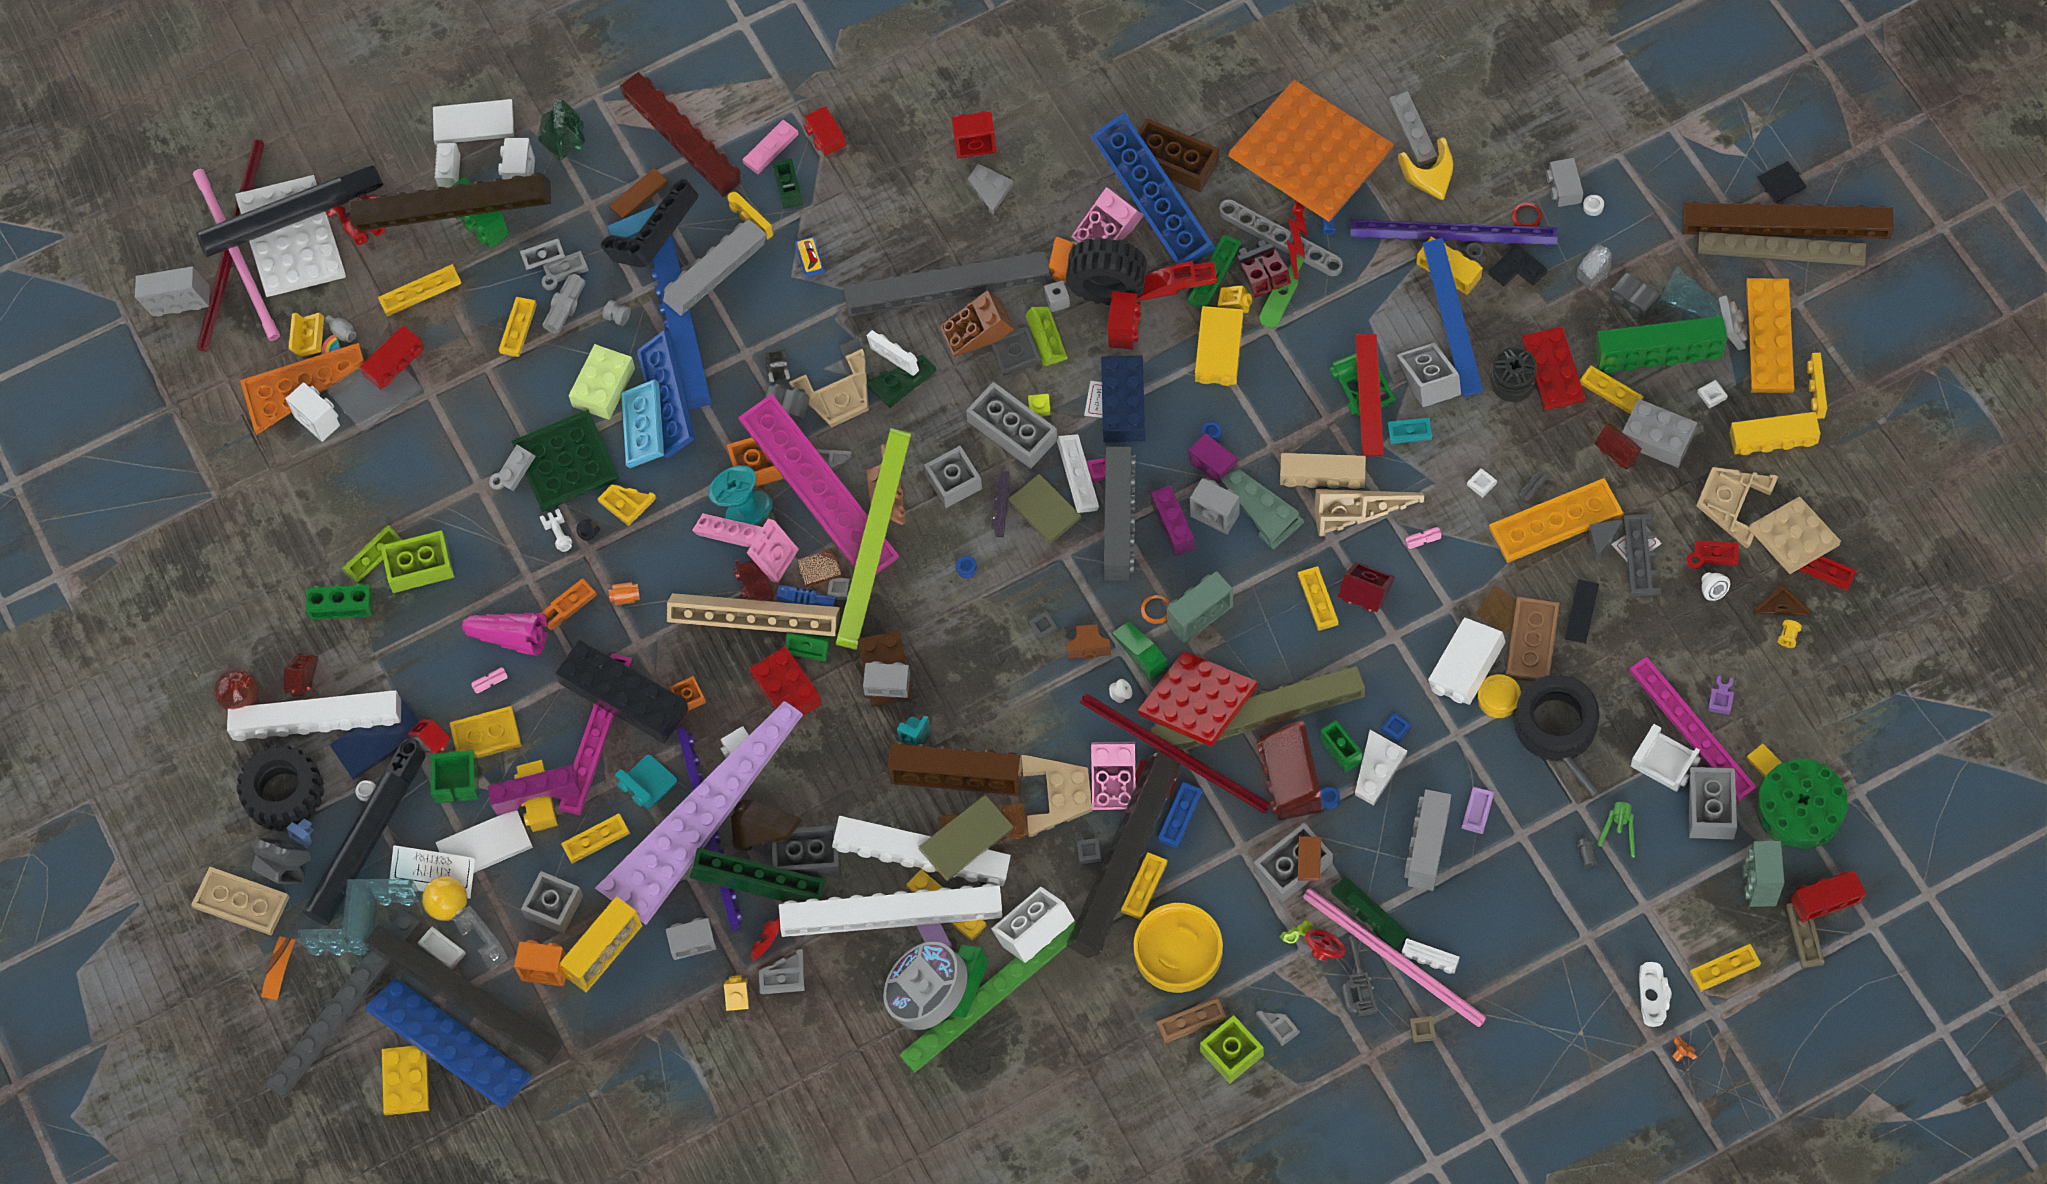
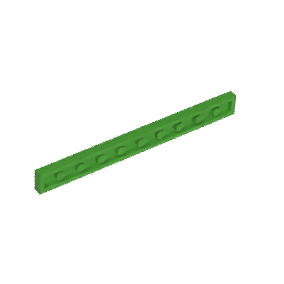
M1074 921L1026 963L1016 957L977 990L966 1018L949 1015L900 1054V1058L916 1073L1083 933V929Z

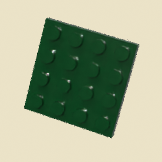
M589 410L511 441L514 448L518 445L535 455L525 474L542 512L619 481V477Z

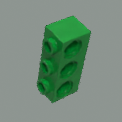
M358 583L355 586L338 584L334 587L314 586L313 588H307L306 613L310 620L373 617L374 593L370 585ZM365 597L362 601H357L359 598ZM344 598L343 601L336 603L338 599ZM323 599L321 603L315 604L317 600Z

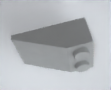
M1435 342L1396 355L1410 388L1422 407L1461 395L1459 374Z
M1690 767L1689 838L1734 839L1737 830L1735 769Z

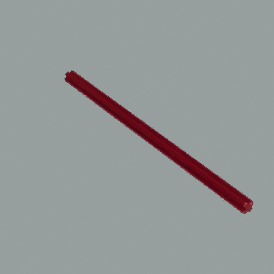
M255 139L253 141L239 193L253 189L265 146L262 140ZM237 201L232 218L241 215ZM229 250L222 252L209 299V307H207L196 346L199 351L207 352L209 349L233 262Z

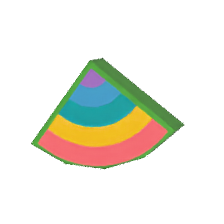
M334 334L324 341L321 354L341 348L338 338Z

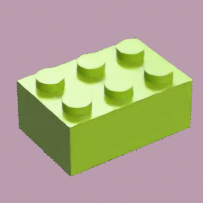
M442 530L381 546L388 583L393 593L455 578L447 540Z

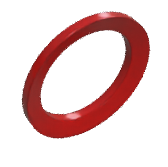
M1521 203L1513 209L1512 220L1516 226L1537 227L1542 220V213L1535 204ZM1523 206L1533 207L1538 213V219L1532 224H1522L1516 218L1517 210Z

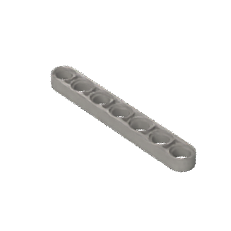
M1228 199L1221 202L1219 206L1221 218L1265 240L1267 243H1272L1276 248L1289 254L1287 240L1294 244L1290 230L1233 200ZM1231 206L1234 208V211L1227 214L1223 211V208ZM1247 215L1251 217V221L1244 223L1240 218ZM1260 225H1267L1269 230L1260 232L1257 228ZM1283 234L1286 236V239L1284 241H1277L1275 236ZM1301 237L1305 258L1296 253L1297 257L1304 259L1306 264L1329 276H1337L1342 272L1343 263L1340 257ZM1312 253H1319L1322 257L1319 260H1313L1310 258V255ZM1336 262L1339 267L1332 270L1328 268V264Z

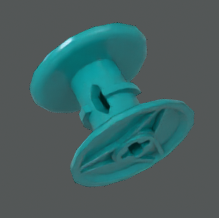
M738 465L726 469L712 481L709 487L708 496L712 503L718 506H729L725 519L757 526L768 517L772 510L773 500L770 495L764 491L753 490L756 484V474L748 466Z

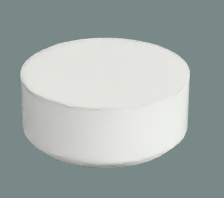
M1589 195L1584 199L1583 210L1586 214L1597 216L1603 211L1604 201L1600 196Z

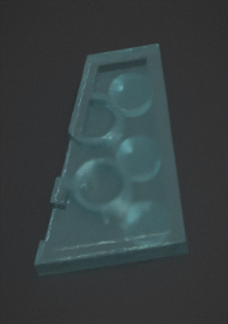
M1677 266L1660 298V303L1698 319L1722 316L1719 300L1710 292L1704 291L1692 277H1687L1683 270Z

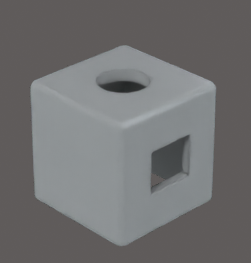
M1063 280L1044 286L1045 298L1051 312L1070 307L1069 294Z

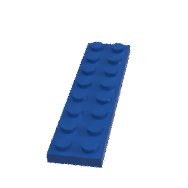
M396 977L366 1005L367 1012L501 1109L531 1080L532 1075Z

